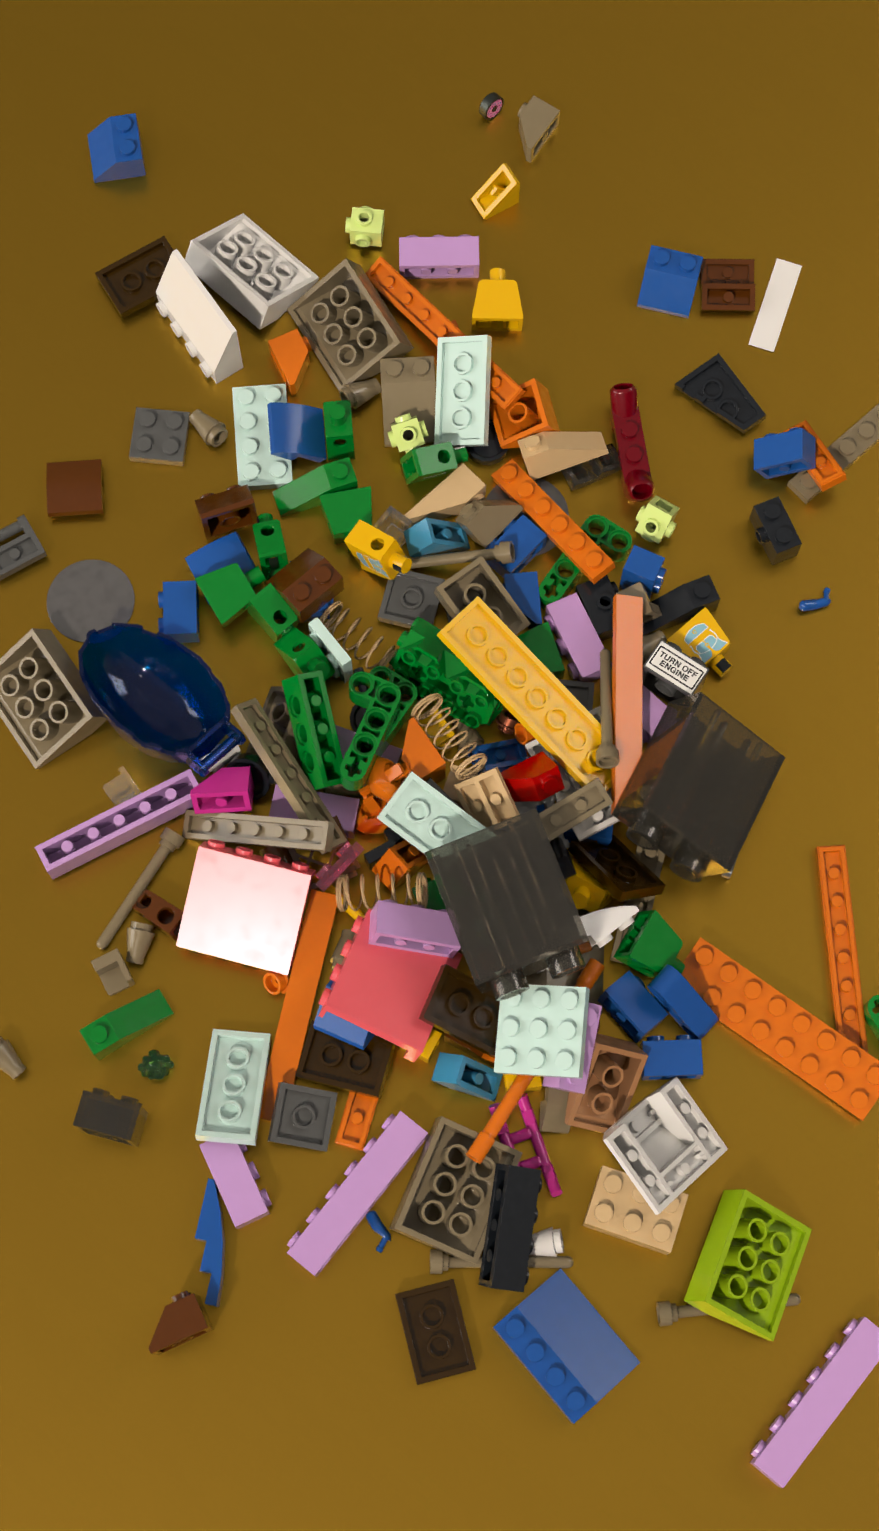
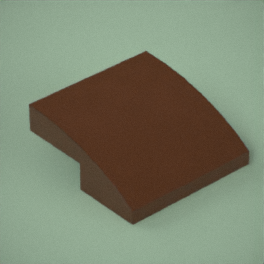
M703 259L700 269L701 311H755V259Z
M101 459L47 463L48 517L103 513L104 493L102 488L103 466Z

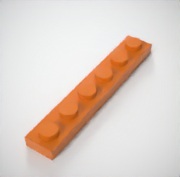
M513 459L509 460L491 475L492 480L513 502L523 507L522 511L538 528L547 534V537L593 584H596L616 568L611 558Z

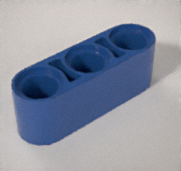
M669 964L647 986L688 1035H693L694 1039H702L719 1020L717 1015L683 975Z

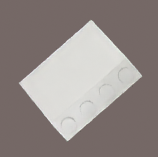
M244 213L191 240L185 257V261L196 276L258 329L264 328L281 317L287 311V308L303 296L319 280V277Z
M177 249L172 251L156 290L158 299L156 307L163 317L168 316L171 320L170 326L178 338L182 336L187 342L185 347L193 358L197 356L200 360L199 366L207 378L211 376L215 383L218 384L243 368L237 330Z

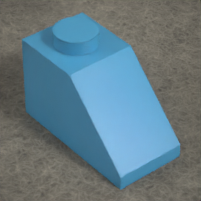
M425 518L404 531L410 557L456 553L470 549L466 532L456 522Z
M440 1052L431 1080L452 1090L495 1101L503 1074L494 1073V1069L464 1055Z

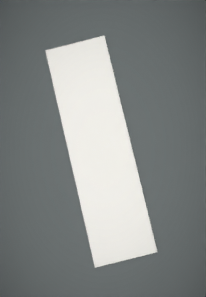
M777 258L748 345L774 352L802 268L801 265Z

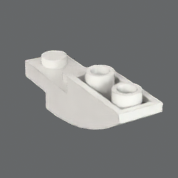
M637 906L610 907L588 913L567 923L545 938L552 948L534 961L531 966L537 974L545 969L550 973L563 963L561 957L567 952L572 956L584 946L587 949L596 944L599 948L603 947L613 939L611 933L619 928L620 931H623L635 922L632 916L640 910Z

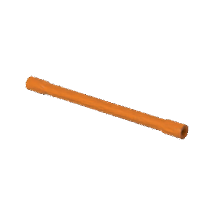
M590 958L577 978L574 987H587L591 990L603 972L604 965ZM517 1075L484 1129L479 1132L467 1151V1157L478 1164L483 1162L495 1143V1138L534 1076Z

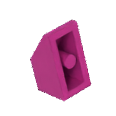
M250 766L221 768L191 789L190 796L195 814L252 811L254 782Z

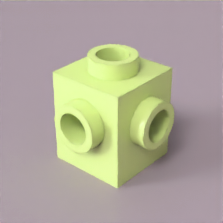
M369 206L352 207L351 217H346L345 233H350V244H356L360 247H382L385 225L384 210L373 209Z
M410 413L394 418L395 423L391 424L392 431L387 432L392 448L397 446L399 452L405 451L407 454L410 450L421 448V445L425 444L424 437L429 435L424 420L418 422L417 416L411 417ZM411 430L414 434L411 440L404 439V431Z
M656 495L647 504V507L643 505L635 519L639 523L635 531L640 533L643 539L659 544L665 536L670 538L674 532L677 523L673 521L680 508Z

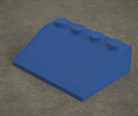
M561 1268L493 1327L494 1331L572 1424L577 1422L640 1363Z

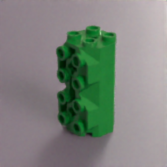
M417 617L411 625L410 632L405 630L397 641L396 645L400 648L389 661V664L395 670L394 672L412 682L417 688V695L421 698L433 693L441 694L443 696L442 709L450 707L451 712L449 715L455 719H460V722L470 728H478L483 724L490 726L495 721L496 716H499L503 710V704L440 640L437 634L441 629L423 618Z

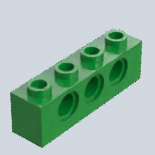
M322 670L298 674L282 680L304 774L315 791L340 785V767L343 757Z

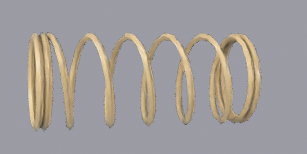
M333 602L321 615L319 620L324 623L323 625L326 628L339 616L343 608V602ZM337 607L330 619L324 623L327 616ZM350 608L346 609L340 615L337 622L327 629L328 631L332 630V636H334L337 625L348 615ZM361 617L355 620L346 634L336 639V641L344 638L342 646L346 651L355 648L354 658L356 660L367 656L366 669H372L378 665L386 667L398 650L393 645L378 663L368 667V661L372 652L380 645L384 636H381L371 650L362 657L358 658L356 653L361 642L372 631V627L365 631L355 645L345 648L348 635L360 623ZM389 664L388 668L392 670L393 666Z
M439 693L427 695L413 707L411 716L415 718L420 726H426L425 734L429 738H434V747L439 750L443 749L442 758L445 761H451L450 769L452 772H455L457 779L465 780L474 776L486 765L487 756L484 753L474 754L464 760L456 770L453 769V762L471 753L477 746V742L465 745L457 752L453 759L445 758V750L463 741L467 737L468 731L463 730L457 733L444 747L436 746V739L454 730L458 726L460 719H453L446 723L437 732L436 736L428 735V726L445 719L450 714L451 708L441 709L427 724H421L419 720L432 715L443 702V696ZM439 698L438 702L430 710L421 714L427 705ZM423 704H425V705L420 709L418 715L415 716V713L417 712V710H418ZM449 709L443 717L431 723L440 713ZM457 721V723L452 728L440 734L442 730L445 729L448 725ZM466 732L460 740L449 745L456 737ZM474 744L469 751L457 757L464 749ZM481 758L477 763H475L471 767L464 769L472 761ZM474 768L472 771L459 776L460 773Z
M419 872L416 878V900L418 905L426 908L428 903V882L426 874ZM392 873V891L390 900H393L394 898V901L397 902V898L395 895V875ZM407 873V893L404 905H407L408 898L411 905H414L410 891V874ZM347 874L338 876L336 881V903L340 912H345L348 904L353 911H357L362 904V900L365 907L369 909L364 895L363 874L360 875L361 897L357 908H353L350 901L349 876ZM379 874L375 876L376 897L373 907L378 900L381 901ZM342 883H343V895H344V897H343V904H342V897H341V886H342Z

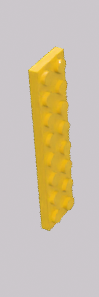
M477 596L439 631L437 636L581 787L599 778L605 790L608 791L611 788L612 768L605 769L596 765V750L601 745V724L482 599Z

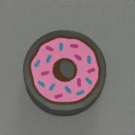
M495 92L488 94L480 104L479 113L487 120H492L502 110L504 99Z

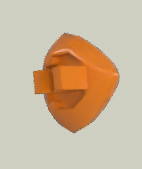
M377 757L368 777L369 789L375 797L387 802L390 800L404 781L403 778L411 772L407 762L395 764L387 758Z
M369 785L359 789V793L364 800H362L358 810L355 829L364 834H382L389 827L376 817L387 804V801L375 797L370 791Z

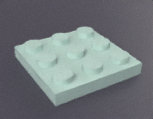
M501 983L494 1073L583 1079L590 989L574 986Z

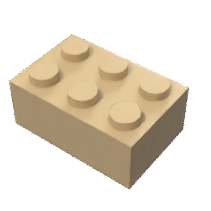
M603 1165L599 1171L582 1226L668 1255L673 1248L688 1194L681 1193L660 1214L655 1215L626 1173Z

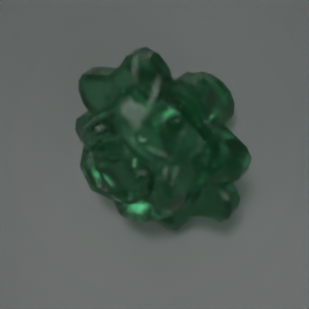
M151 1050L148 1056L142 1058V1063L137 1067L143 1077H148L151 1080H160L169 1074V1069L174 1066V1062L170 1060L169 1055H161L158 1050Z

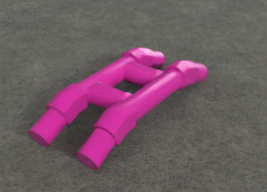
M524 1093L518 1104L526 1128L509 1133L505 1122L498 1133L500 1143L515 1149L514 1144L531 1139L536 1156L519 1161L517 1166L532 1169L541 1167L551 1196L557 1197L562 1194V1189L539 1131L528 1094ZM494 1103L489 1106L491 1116L500 1103Z

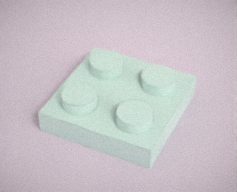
M318 617L308 623L310 632L308 637L315 641L335 669V673L332 676L335 679L340 677L346 683L353 675L352 659Z

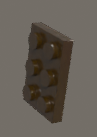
M165 236L95 273L97 280L122 319L158 300L156 290L171 253L174 251Z
M612 835V841L608 846L598 844L596 840L588 838L580 842L579 840L570 842L568 851L618 901L661 895L666 885L615 835Z
M444 964L440 967L419 1019L495 1058L501 993Z
M312 1020L295 1076L298 1079L381 1099L396 1045L374 1035L366 1048L362 1050L314 1029V1020Z
M454 1279L395 1294L417 1385L476 1370Z

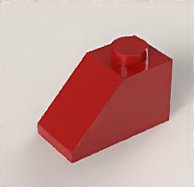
M543 751L500 772L514 802L542 801L565 789L558 765Z

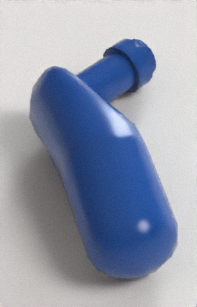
M826 587L824 589L823 598L800 601V610L810 611L828 606L831 603L829 599L830 588Z
M372 1210L366 1214V1219L373 1231L382 1236L379 1245L376 1247V1251L381 1253L387 1241H391V1234L382 1223L377 1212Z

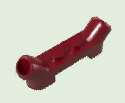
M620 383L610 389V421L615 434L622 474V489L628 500L644 502L653 497L655 486L651 478L638 406L637 387L631 383Z

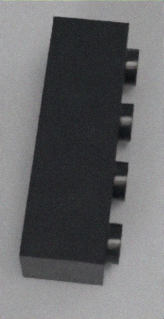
M496 1163L478 1285L494 1289L524 1292L525 1285L529 1279L527 1267L529 1254L533 1250L532 1233L534 1223L538 1217L536 1205L538 1193L542 1188V1170Z

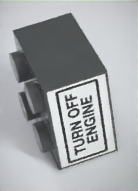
M661 639L643 666V685L654 695L686 713L703 688L709 669L699 658H691L684 654L682 649L675 643H667Z

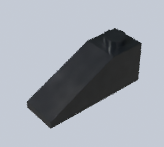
M710 575L685 583L651 601V603L659 606L662 616L643 624V636L687 622L704 607L709 612L716 611L720 597Z

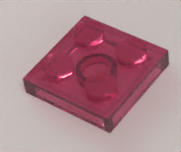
M347 841L335 853L339 858L334 864L330 866L326 863L315 874L318 878L315 884L324 892L365 849L357 841L352 845Z

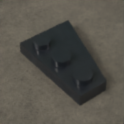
M719 353L675 383L676 389L742 433H746L766 419L764 411Z

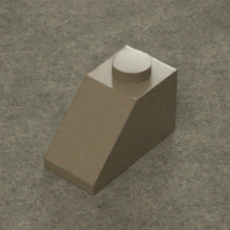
M533 96L528 103H523L518 112L519 133L526 161L530 163L559 125L560 110L536 96Z
M509 499L474 500L461 509L460 515L455 521L475 543L486 548L523 510V507Z

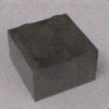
M93 1088L92 1092L83 1090L73 1126L83 1133L138 1147L148 1112L142 1107L143 1104L139 1103L138 1099L122 1095L121 1099L118 1100L106 1090Z

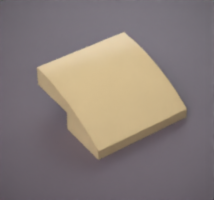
M498 767L453 785L464 811L490 831H497L522 820Z

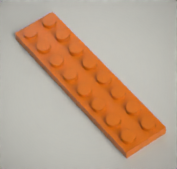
M700 937L683 961L685 968L681 974L717 1015L718 1021L863 1121L879 1098V1060Z

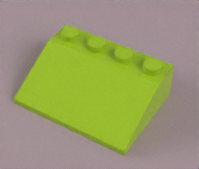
M746 1189L724 1190L684 1301L712 1317L766 1340L774 1341L812 1229Z

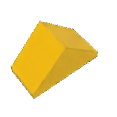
M503 163L475 193L471 200L483 219H488L519 203L520 183L508 164Z

